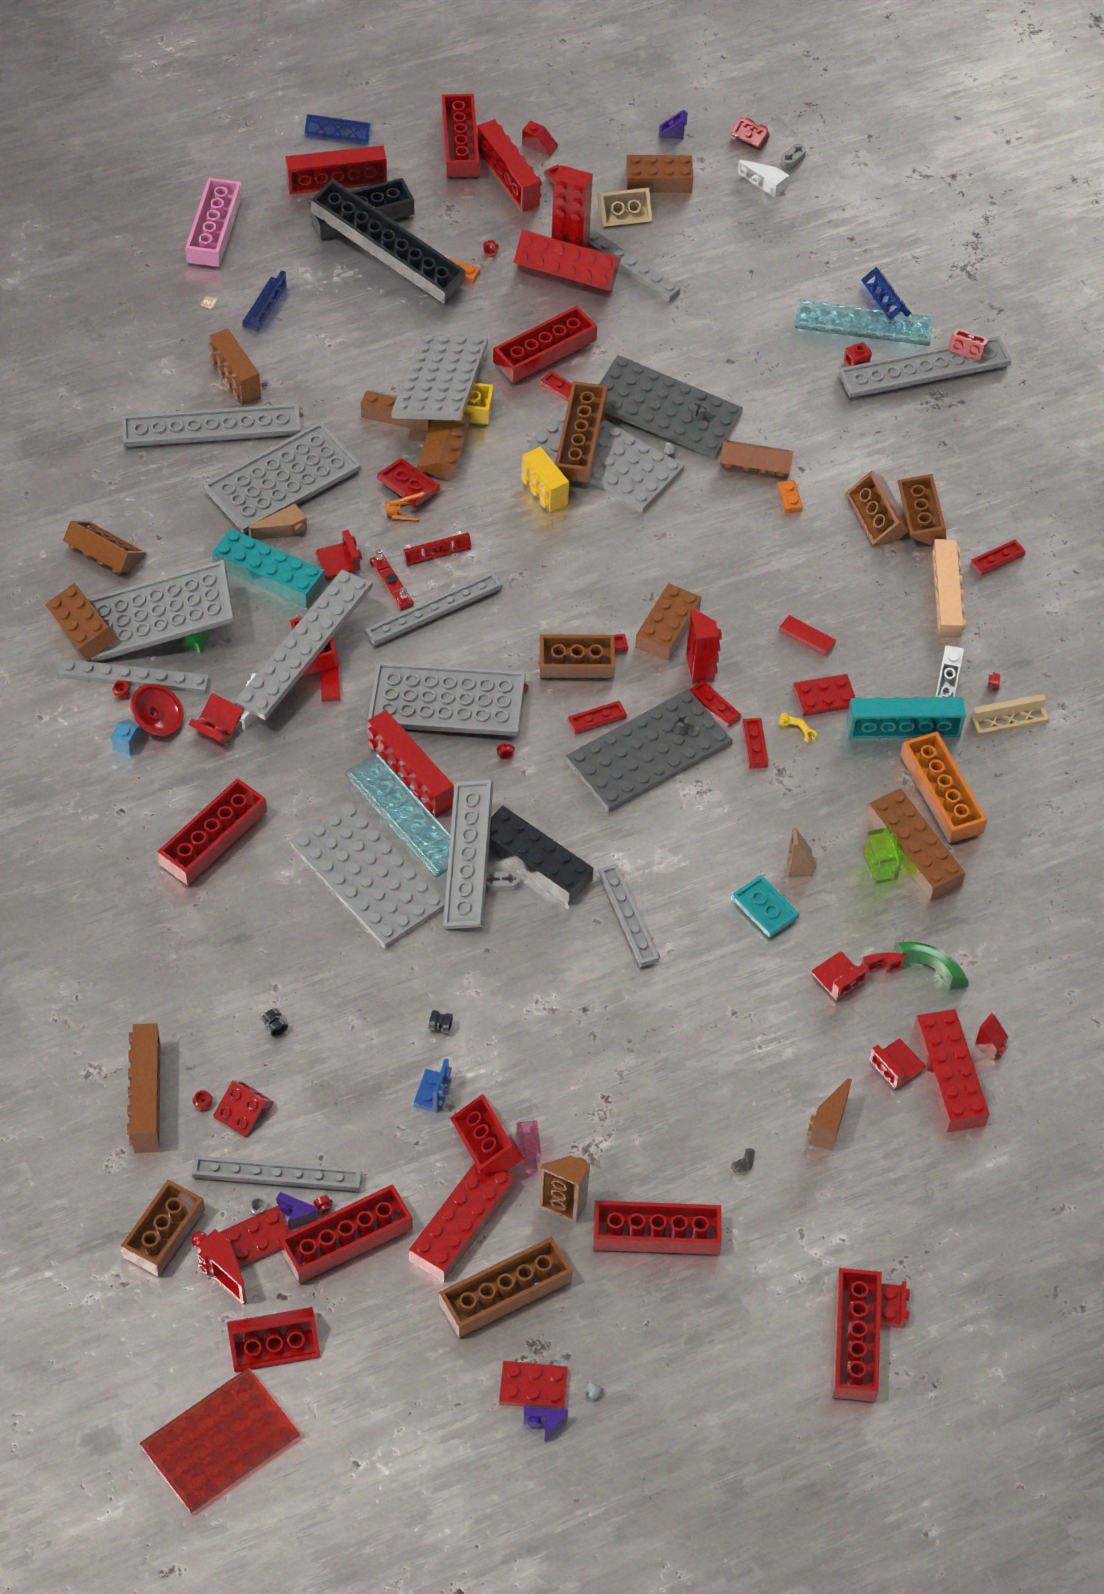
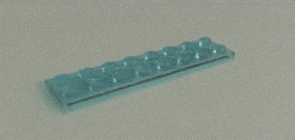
M801 299L798 301L795 329L930 346L933 317Z
M377 753L345 771V776L436 878L448 871L450 834Z

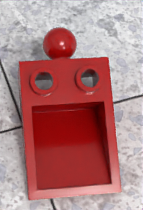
M216 1229L209 1235L202 1231L195 1232L192 1235L191 1242L197 1248L200 1269L205 1274L210 1273L241 1303L245 1304L247 1302L245 1284L230 1241Z

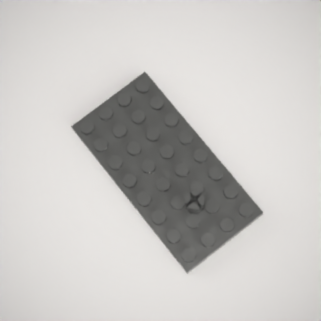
M620 355L616 356L599 383L601 385H608V400L605 413L713 459L716 458L723 441L727 439L743 411V407Z
M687 689L567 754L565 760L606 810L610 812L732 744L733 739L693 693Z

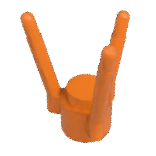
M421 492L398 500L385 502L387 517L392 516V520L419 521V518L401 516L397 513H401L400 506L411 504L408 500L423 496L425 493Z

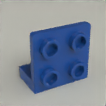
M445 1058L440 1072L425 1069L413 1103L414 1107L435 1113L438 1112L439 1106L443 1107L446 1098L444 1094L445 1089L450 1088L452 1077H450L452 1067H449V1059Z

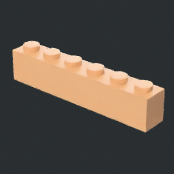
M935 539L932 552L939 636L961 637L962 629L966 627V619L962 616L965 612V605L961 604L964 592L960 590V586H962V575H959V572H961V561H958L960 547H957L956 540Z

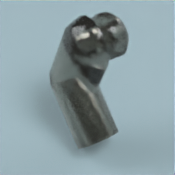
M751 1148L745 1149L744 1158L733 1161L731 1170L738 1173L750 1170L753 1167L755 1150Z

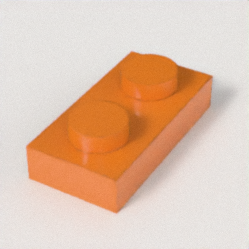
M449 258L452 262L466 270L464 281L474 284L480 274V267Z
M795 480L777 482V489L784 512H801L803 505Z

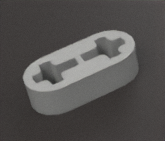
M801 144L793 145L782 155L781 165L787 169L795 167L805 158V146Z
M513 871L487 872L486 891H514L519 887V875ZM490 879L493 880V884H489Z

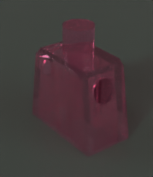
M537 1120L516 1123L515 1140L525 1158L519 1164H525L526 1173H535L538 1171L537 1163L541 1159Z

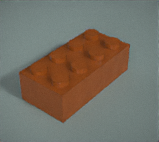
M692 155L626 156L627 190L649 188V193H692L694 179Z
M229 328L209 335L210 343L208 345L211 351V363L217 366L219 375L225 378L228 388L231 387L234 397L239 399L242 405L261 398L259 372Z
M76 583L45 604L87 661L117 640Z
M668 583L637 632L635 648L669 661L689 628L690 609L700 611L701 596Z
M540 634V678H614V635Z
M167 1180L121 1244L122 1256L159 1277L205 1211L204 1199L182 1186Z

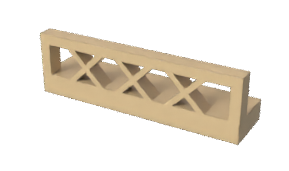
M1044 694L974 707L971 721L977 735L983 736L1049 722V717L1044 708L1046 697ZM1040 711L1042 717L1036 718L1031 714ZM1020 715L1024 717L1025 720L1019 722L1013 718L1015 716ZM998 719H1003L1007 721V724L1000 725L996 723V721ZM979 723H987L990 727L981 729Z

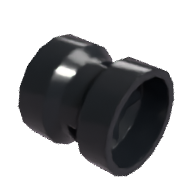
M277 1008L267 1011L261 1018L264 1025L268 1026V1032L272 1037L282 1035L288 1029L286 1020L282 1019V1014Z
M432 1010L428 1029L434 1031L439 1029L443 1033L449 1034L453 1014H441L437 1010Z

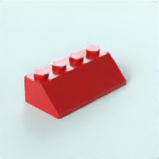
M690 609L686 647L692 684L699 683L702 680L714 682L715 674L718 673L719 640H722L721 629H718L715 620L696 609Z
M484 1094L450 1117L480 1172L508 1171L525 1159L495 1106Z
M313 1307L227 1322L234 1372L320 1357Z

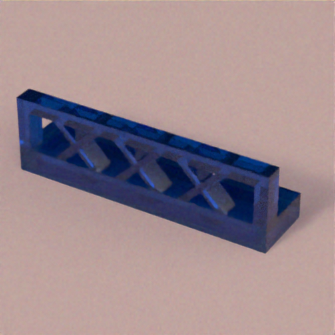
M307 114L304 134L369 143L373 124ZM310 123H316L320 127L315 132L309 131ZM330 125L334 126L336 130L331 134H327L323 128ZM344 127L349 128L352 132L348 136H343L340 130ZM358 130H365V139L358 138L356 132Z
M877 267L861 279L889 320H892L900 312L906 317L912 314L886 276ZM875 276L874 283H868ZM877 287H882L881 292L875 293ZM884 296H889L887 302H882ZM891 306H897L892 312L889 313Z
M281 270L277 278L271 277L244 318L242 322L243 327L257 332L260 330L287 287L285 271Z

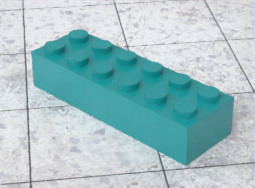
M231 528L211 552L212 563L224 560L228 574L306 609L325 585L324 569Z
M963 697L851 698L846 720L848 739L918 738L937 731L941 738L961 737L966 713Z

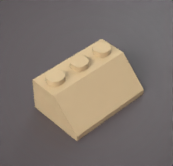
M649 188L597 193L598 209L603 227L652 221Z

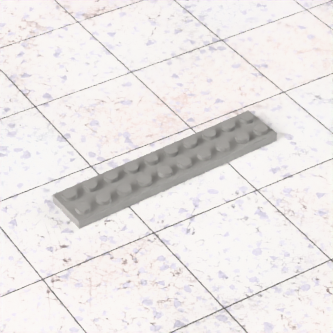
M1000 336L987 338L989 339L988 345L984 349L979 361L948 351L949 346L839 368L838 374L849 398L1008 366L1011 365L1012 360Z
M298 403L122 416L124 447L296 435L301 432Z
M341 570L234 701L235 705L266 720L373 588L372 582Z

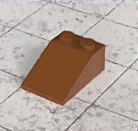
M848 1078L818 1107L816 1115H811L807 1136H810L809 1145L833 1151L852 1079Z

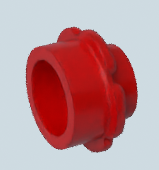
M488 240L483 243V251L486 255L493 256L497 254L499 245L494 240Z
M993 672V675L989 674L988 686H992V690L993 688H999L1000 673Z
M123 680L115 682L112 688L114 696L118 698L127 697L131 690L130 685Z
M507 742L502 743L496 749L497 755L503 760H508L514 756L515 747Z
M200 1090L194 1095L192 1102L199 1110L208 1109L212 1105L213 1097L209 1092Z
M328 1195L321 1196L313 1201V1205L318 1207L320 1214L331 1210L333 1201L329 1199Z

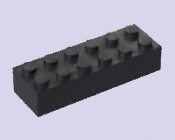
M403 178L351 191L391 220L415 214L414 198ZM309 202V217L320 239L342 234L310 212L311 202Z
M502 805L491 816L489 851L565 904L569 905L593 881L594 868L505 806Z

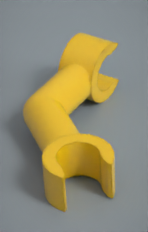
M781 713L779 725L788 726L791 724L799 726L805 734L804 741L806 743H809V736L816 740V731L810 729L803 719L791 717L788 713Z

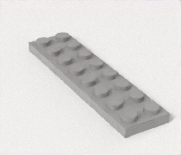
M492 780L455 782L443 920V927L445 929L483 927L494 786Z

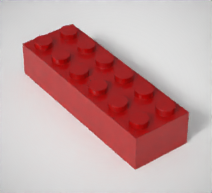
M442 94L446 176H479V150L474 94Z
M495 119L477 125L479 153L521 211L540 206L541 179L539 176H536L532 166L528 165L517 146L511 142L509 135H506L503 127Z
M384 145L285 156L289 194L320 191L331 179L345 188L377 185L387 182V158Z
M560 165L553 182L552 238L589 248L592 173Z
M522 230L513 263L602 289L613 290L621 257L528 230Z
M575 306L494 347L493 363L512 383H515L597 340V325L578 306Z
M384 710L367 720V743L369 747L378 753L382 762H386L389 765L391 772L400 778L405 788L408 787L412 791L413 797L423 804L426 812L431 813L436 818L453 808L454 785L391 714Z
M237 778L157 851L159 865L188 886L267 812L266 798Z
M956 1009L917 1015L914 1030L946 1132L986 1126L990 1113Z
M474 1163L409 1248V1261L442 1282H445L515 1188V1176L508 1171L480 1172Z
M392 1184L279 1238L280 1250L300 1284L413 1229V1217Z
M595 1200L593 1250L720 1255L722 1244L721 1205Z
M839 1268L836 1279L832 1398L876 1402L879 1392L881 1271Z

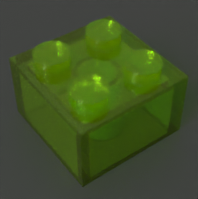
M890 827L868 831L863 854L875 884L897 880L904 856L902 850L898 849L896 835L892 834Z

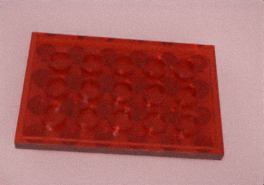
M248 1367L139 1444L191 1514L299 1437L300 1432Z

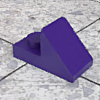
M683 109L660 124L659 137L684 139V127L687 124L688 113Z
M282 1192L278 1194L276 1201L279 1210L284 1214H291L288 1219L289 1229L297 1228L318 1219V1207Z
M524 1407L523 1424H528L530 1427L545 1425L544 1441H546L567 1423L568 1410Z

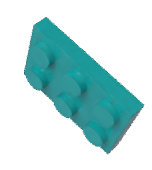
M762 874L731 895V899L769 938L794 922L800 915Z

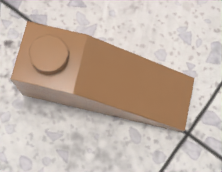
M293 504L250 525L249 537L256 540L292 537L307 529L306 516L296 504Z
M792 828L787 856L788 876H812L813 868H816V857H813L811 847L796 828Z

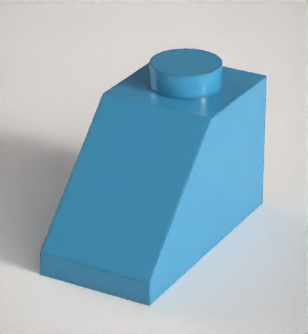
M130 719L119 722L111 735L113 750L131 755L144 729L136 721Z

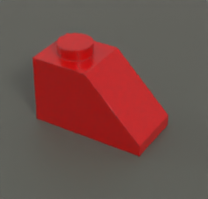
M530 120L523 128L522 145L547 156H551L558 148L557 142L545 126Z
M993 1013L980 1026L974 1047L995 1060L999 1054L1002 1056L1007 1050L1008 1035Z

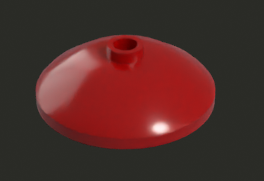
M145 684L140 686L131 697L130 709L133 718L145 731L158 736H166L174 733L181 726L184 718L183 707L177 696L168 688L158 684Z

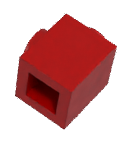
M864 342L845 348L844 361L848 367L871 361L872 352Z

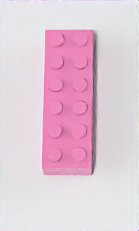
M208 177L185 247L188 263L220 267L242 199L241 182Z

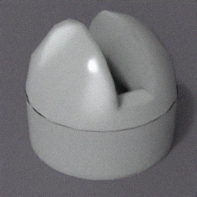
M665 442L662 453L671 457L675 454L676 447L672 443Z
M257 1196L250 1201L249 1209L253 1214L258 1215L265 1211L267 1203L264 1198ZM261 1203L262 1206L255 1210L254 1208Z
M587 1381L584 1389L586 1397L591 1400L597 1399L603 1391L602 1387Z

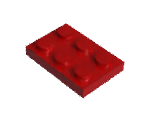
M402 458L377 473V479L403 498L424 492L425 495L408 500L415 506L440 491V484Z
M848 674L794 682L793 684L803 716L849 709L850 699L856 698Z
M275 1206L224 1229L220 1233L230 1241L239 1269L280 1251L279 1238L291 1233L278 1206Z
M503 1361L499 1405L564 1409L568 1366Z

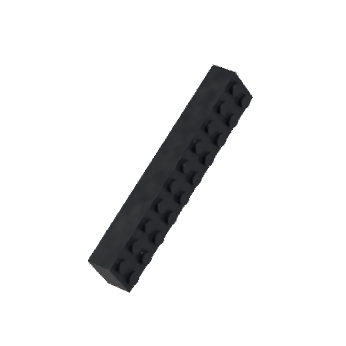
M331 179L311 199L310 212L443 304L464 283L466 270L335 180Z

